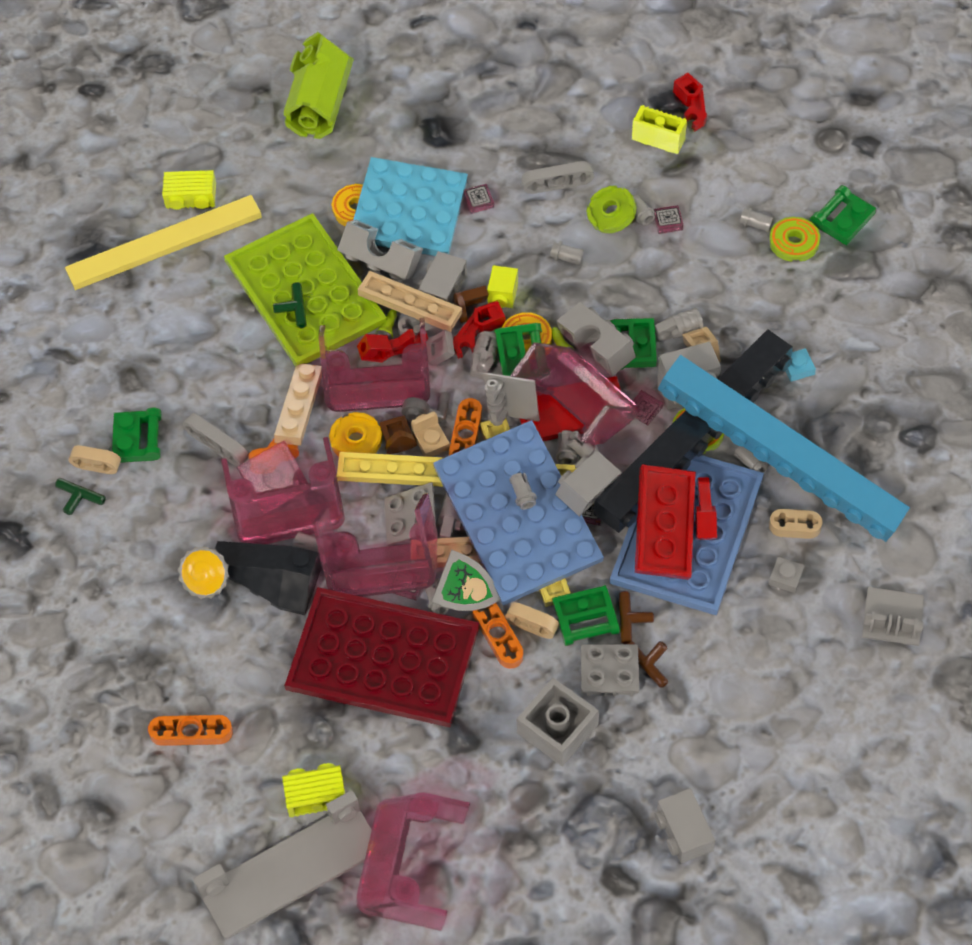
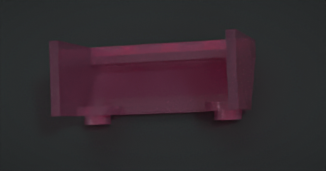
M425 317L420 318L421 343L410 344L405 347L402 352V365L350 369V360L344 351L328 350L325 325H320L319 346L326 406L334 412L398 408L403 406L405 399L412 397L420 398L427 402L430 398V378Z
M533 342L510 375L511 377L535 380L537 395H551L583 423L582 430L585 434L580 439L583 443L593 445L606 443L632 422L640 412V408L578 353L567 347Z
M328 437L323 438L327 461L318 462L310 468L309 484L256 494L255 486L250 480H232L227 458L221 459L236 533L240 543L269 544L293 539L298 532L312 535L335 530L343 525L345 514Z
M429 493L422 495L414 510L417 522L409 532L411 543L360 550L358 541L353 534L345 531L334 533L328 507L322 508L312 526L328 589L365 597L429 588L437 576L438 540Z
M426 792L398 796L381 801L376 809L356 895V904L359 910L368 915L442 931L448 911L418 904L420 888L417 882L412 878L399 875L411 821L426 823L437 818L464 825L470 802Z

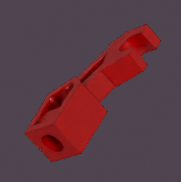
M686 73L674 80L673 93L686 107H689L684 113L683 119L686 118L687 122L695 120L691 125V129L695 132L704 127L707 120L703 85L691 74Z
M498 300L474 308V313L457 335L454 336V352L458 359L463 357L461 351L463 347H469L471 353L474 352L476 346L475 338L479 333L484 331L491 332L503 326L506 319ZM489 317V320H484L483 322H479V320H482L483 318Z
M408 329L398 338L389 340L387 335L365 334L358 343L357 348L361 360L383 363L392 356L415 351L423 347L429 338L426 330H420L419 334L415 335L413 329Z
M698 477L697 499L699 506L695 508L696 540H716L717 512L715 506H712L709 477Z

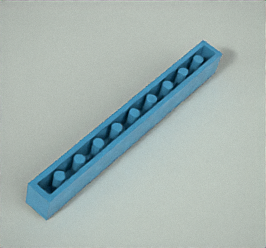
M679 355L663 377L658 390L667 399L676 401L685 407L689 414L700 417L713 430L722 432L734 444L743 446L752 452L758 460L767 462L776 468L780 475L789 477L797 482L804 491L813 493L821 498L825 505L837 509L849 521L867 529L873 537L887 542L910 509L909 506L682 355Z

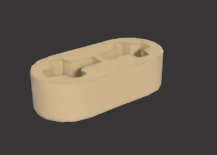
M77 445L71 451L69 462L79 469L104 474H115L118 471L121 458L116 453L108 450Z
M778 509L771 514L769 529L774 535L779 537L812 539L820 534L823 522L821 516L814 511ZM779 519L784 520V527L780 526ZM806 521H811L813 528H807Z
M511 603L505 615L506 620L510 624L546 639L553 638L559 626V622L554 617L520 603Z

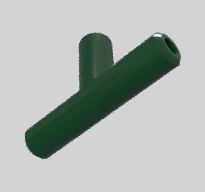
M295 282L291 285L293 301L274 303L273 311L275 314L295 311L296 326L298 328H305L307 322L302 285L299 282Z
M58 478L55 482L56 488L72 494L63 508V512L67 515L73 514L82 498L100 506L106 501L105 495L63 478Z

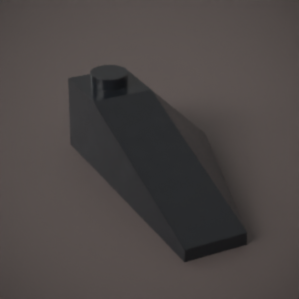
M217 541L215 549L224 557V561L228 565V579L242 584L250 589V592L254 595H260L277 609L300 615L306 614L322 569L319 552L285 545Z

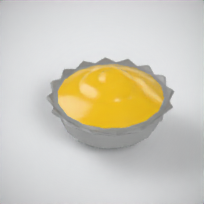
M195 546L192 550L186 551L185 556L180 559V566L177 568L180 574L178 580L183 583V589L189 591L191 596H197L200 599L206 597L211 599L214 595L220 594L222 589L226 587L229 577L228 565L224 561V557L216 549H210L207 546Z

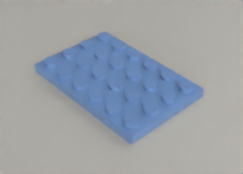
M532 420L433 463L434 469L484 569L494 582L493 584L503 606L604 561V557L583 516L579 517L555 495L560 487L558 481L562 476ZM517 473H526L530 488L537 496L536 505L527 510H522L515 503L516 495L509 479Z
M696 455L691 460V464L687 471L696 472L691 578L685 580L635 573L636 519L634 524L628 528L610 577V584L717 616L764 473L703 455L699 457ZM698 477H709L712 506H715L717 512L716 540H696L695 508L699 506L697 499Z

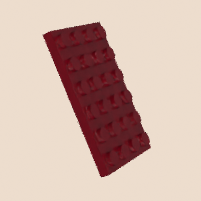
M317 587L284 685L285 690L450 728L478 635L479 622Z

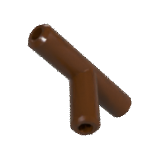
M628 591L619 593L621 643L627 644L632 641L631 623H653L654 613L631 612L630 593Z
M659 641L647 656L638 647V664L659 688H663L668 684V679L654 665L668 649L667 645L662 641Z

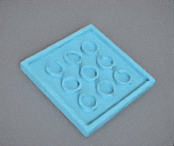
M371 157L354 220L361 221L378 229L375 238L376 246L390 248L393 241L402 239L423 248L422 254L436 256L438 251L449 254L468 174Z

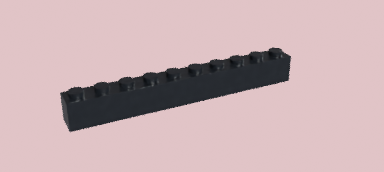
M767 329L718 380L754 403L759 396V392L764 387H770L776 375L780 371L784 372L792 363L791 354L793 346ZM685 410L594 501V515L618 533L625 527L629 528L636 521L638 514L641 465L687 470L691 460L696 455L698 457L701 456L707 449L708 443L713 438L718 439L722 432L713 430L706 421L698 416L689 414Z

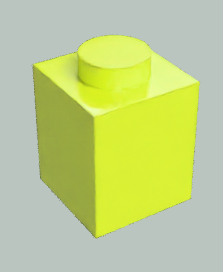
M493 265L487 288L488 304L498 300L501 308H513L518 288V269Z

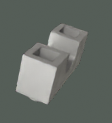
M358 220L346 223L338 247V251L345 253V258L352 261L361 260L367 263L368 268L375 271L384 270L390 273L389 276L398 281L414 276L423 248L399 239L392 242L386 254L381 252L376 246L377 228Z
M579 302L557 320L564 339L578 350L589 342H595L590 346L595 363L612 376L636 357L633 349L634 342L631 337L626 333L622 334L616 330V327L609 320L605 321L599 317L592 307L587 308Z

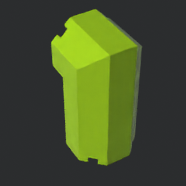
M316 32L303 42L302 45L305 46V49L302 53L298 50L293 57L289 70L295 76L283 114L286 116L285 126L300 137L314 134V139H322L333 132L354 59L321 33Z

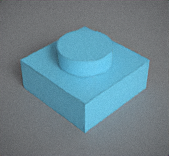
M806 348L792 352V363L785 370L790 382L815 375L816 368Z

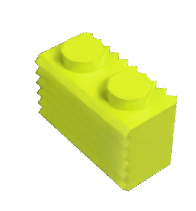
M644 105L640 106L632 123V140L678 154L685 141L686 118H677L676 115H668L667 112H659L658 109L654 110Z
M214 170L164 172L162 195L167 209L178 210L185 207L204 209L215 206L216 179Z
M325 763L319 765L317 769L310 771L298 768L289 771L288 775L282 776L286 806L289 817L292 818L294 816L328 811L326 804L345 794L340 765L334 766L332 763Z

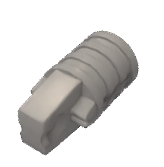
M696 307L683 313L672 315L666 318L665 321L655 325V334L659 341L680 338L684 333L703 328L701 315Z
M488 331L479 333L472 354L471 376L484 380L483 373H488L494 364L498 352L495 333Z
M447 493L445 494L441 513L437 521V526L441 527L440 538H452L454 530L460 531L462 526Z

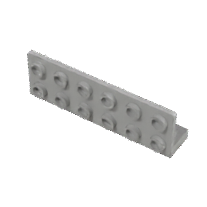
M353 790L326 804L329 816L225 873L219 863L193 878L199 894L224 939L231 938L383 851L381 844L360 811L359 802Z

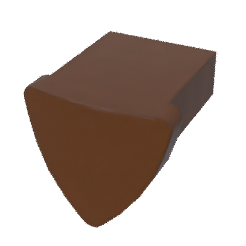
M486 285L457 292L453 295L454 305L462 307V315L459 318L461 324L468 320L466 307L487 302L488 292Z
M405 415L379 422L386 443L385 451L387 454L404 452L417 446V441L410 431Z

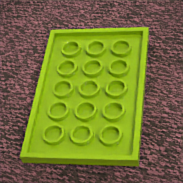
M313 213L224 256L226 264L295 367L300 364H308L381 327L387 321V317L376 302L358 296V288L362 283L342 253L338 251L337 246ZM295 282H299L302 285L307 322L305 328H298L296 326L295 311L277 314L273 311L274 303L293 301L291 285Z

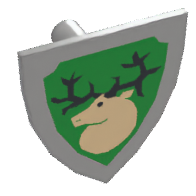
M451 550L431 602L457 611H473L486 608L500 601L493 580L479 563L464 554Z

